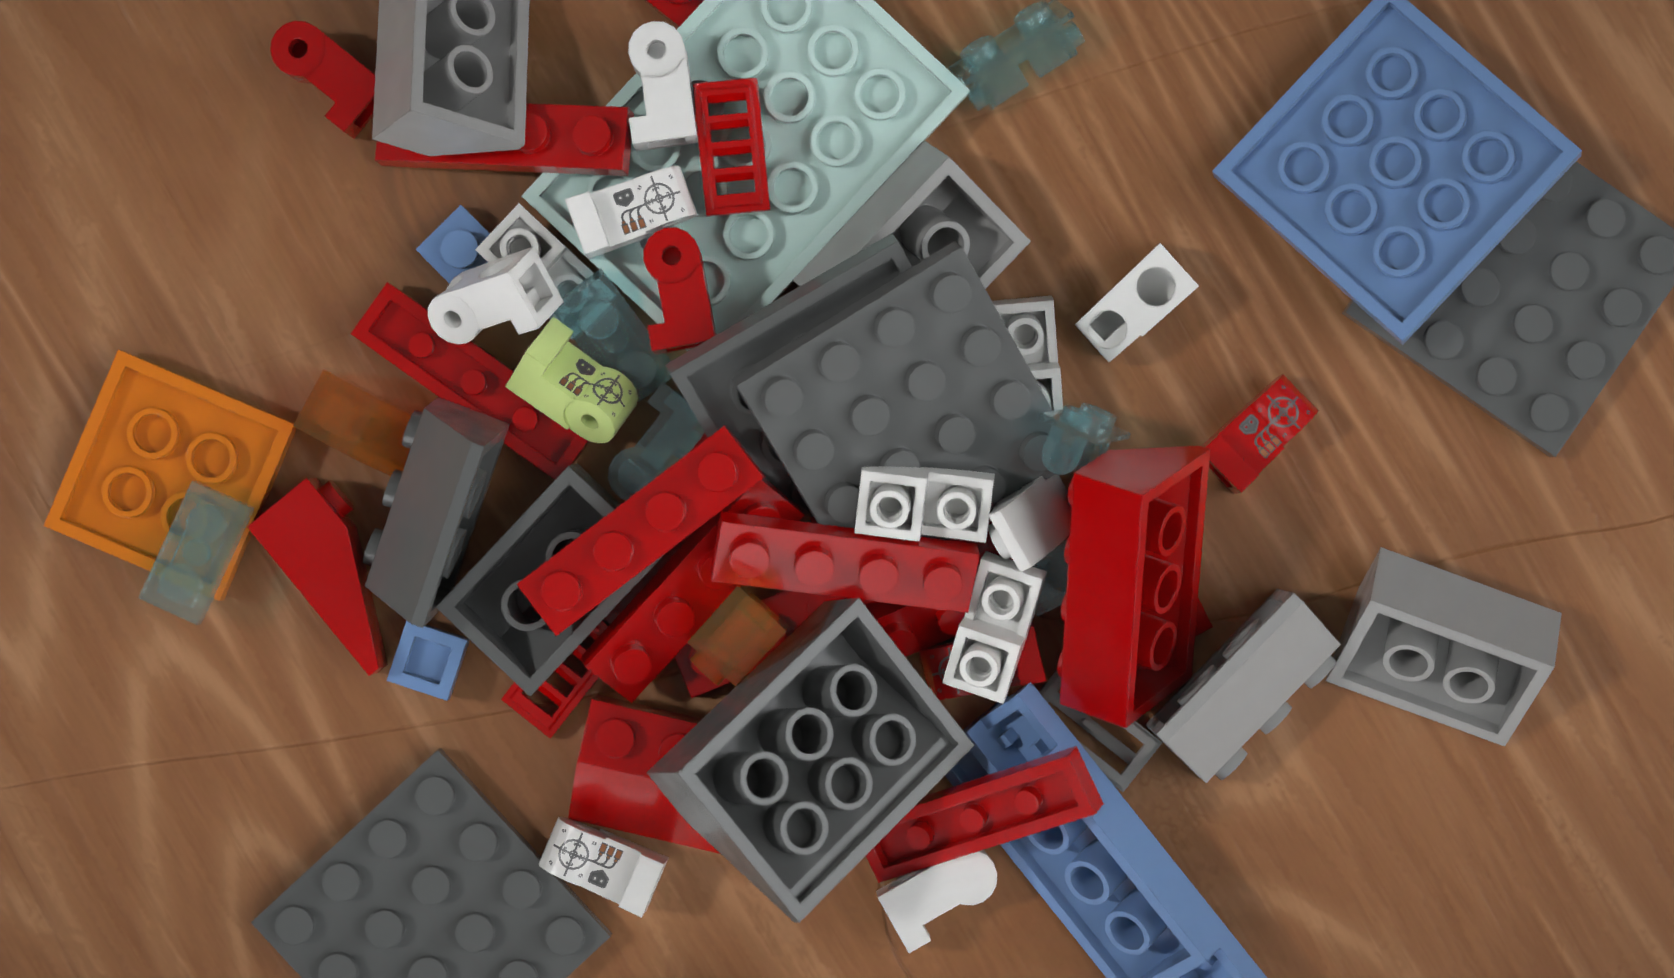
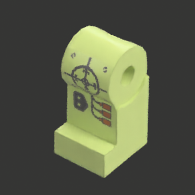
M552 317L527 349L505 387L567 430L569 428L580 437L599 444L609 442L636 407L638 402L637 390L623 373L613 368L603 367L571 344L569 339L574 331L555 317Z

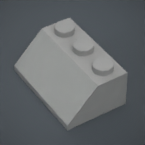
M379 0L372 139L427 156L518 150L524 146L530 0Z
M924 140L793 281L800 287L892 233L898 240L912 267L950 243L957 242L962 246L986 289L1031 241L949 156Z
M1381 547L1358 588L1339 640L1341 645L1336 649L1333 656L1337 663L1327 674L1326 682L1505 746L1555 667L1562 613Z
M1276 589L1145 726L1205 783L1214 775L1223 780L1245 759L1248 753L1242 746L1256 731L1260 729L1265 735L1268 734L1289 714L1292 707L1286 701L1303 683L1310 689L1313 688L1333 669L1337 661L1331 654L1341 644L1295 593Z

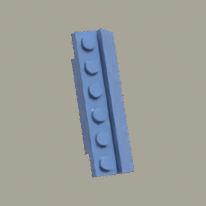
M1031 682L1009 697L1007 696L1003 704L999 702L994 704L963 729L974 746L945 775L953 786L1077 746L1104 803L1095 815L1000 845L1106 978H1267Z

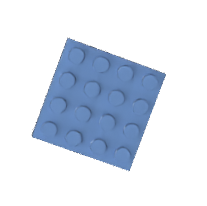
M1372 0L1215 167L1212 173L1221 184L1403 345L1581 157L1582 150L1408 0Z

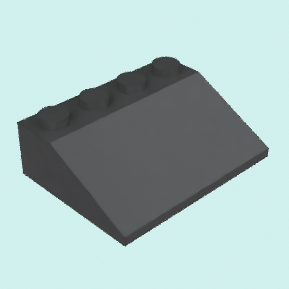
M859 598L824 601L667 752L647 774L691 827L793 922L800 923L972 749L974 744Z

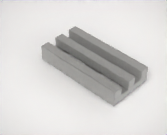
M1056 668L1054 674L1041 687L1039 693L1047 703L1051 702L1128 763L1124 770L1119 773L1079 741L1111 783L1124 792L1162 742L1135 721L1127 728H1124L1143 743V746L1135 754L1085 713L1061 705L1060 693L1057 692L1061 687V677H1059Z

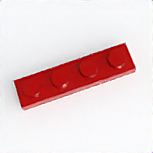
M526 103L525 145L518 150L427 156L377 141L375 161L381 166L628 176L632 143L629 118L634 117V113L629 107Z
M389 282L385 284L350 333L439 398L509 423L504 444L554 480L568 466L575 463L590 442L569 428L568 430L507 389L505 386L514 371L472 341L466 344H454L438 336L430 325L428 309Z
M724 425L516 585L555 636H557L764 479L765 475L729 428Z
M765 478L722 510L723 512L800 521L804 516L796 503ZM720 512L691 535L581 656L584 666L631 703L740 586L738 584L711 581V565Z
M721 511L711 565V581L968 613L980 552L978 545L975 543L920 537L918 542L854 533L855 528Z
M1077 746L924 796L866 855V858L878 883L1095 815L1104 803Z

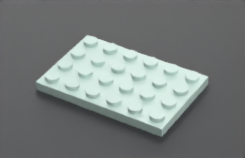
M704 0L677 29L681 34L688 55L692 91L693 84L746 78L758 79L770 211L706 217L699 143L637 152L631 143L628 176L542 173L524 192L522 197L584 254L565 199L588 191L592 193L656 170L680 166L697 215L669 228H679L688 232L695 239L700 249L716 333H721L776 301L792 284L793 279L970 93V90L874 0ZM636 73L606 106L629 107L634 113V117L646 116L642 79ZM746 101L709 104L710 116L747 112ZM749 127L712 131L713 142L750 139ZM752 154L714 157L715 169L753 165ZM754 179L717 183L718 195L755 192ZM649 238L589 259L657 324L664 323L658 283L651 277L643 261L644 247Z

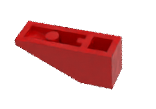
M306 478L249 524L247 528L368 676L374 675L385 668L388 662L372 592L365 587L368 574L366 565L363 564L364 556L358 529L348 517V514L354 510V507L333 481L328 480L322 485L317 478Z

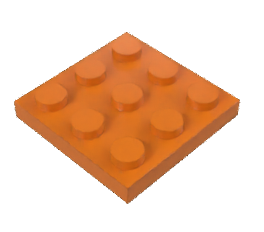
M118 350L43 526L218 601H222L227 595L252 536L247 526L261 515L298 428V424L124 350Z

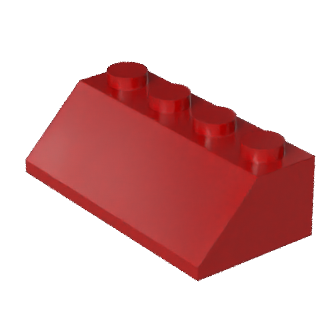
M1198 445L1108 450L1074 472L1068 489V502L1072 506L1070 536L1064 550V559L1068 564L1067 591L1061 605V618L1065 621L1063 650L1057 664V672L1059 677H1061V705L1127 728L1192 677L1210 459L1209 448Z
M599 694L593 697L578 755L568 819L720 854L685 821L647 774L702 718L631 703Z

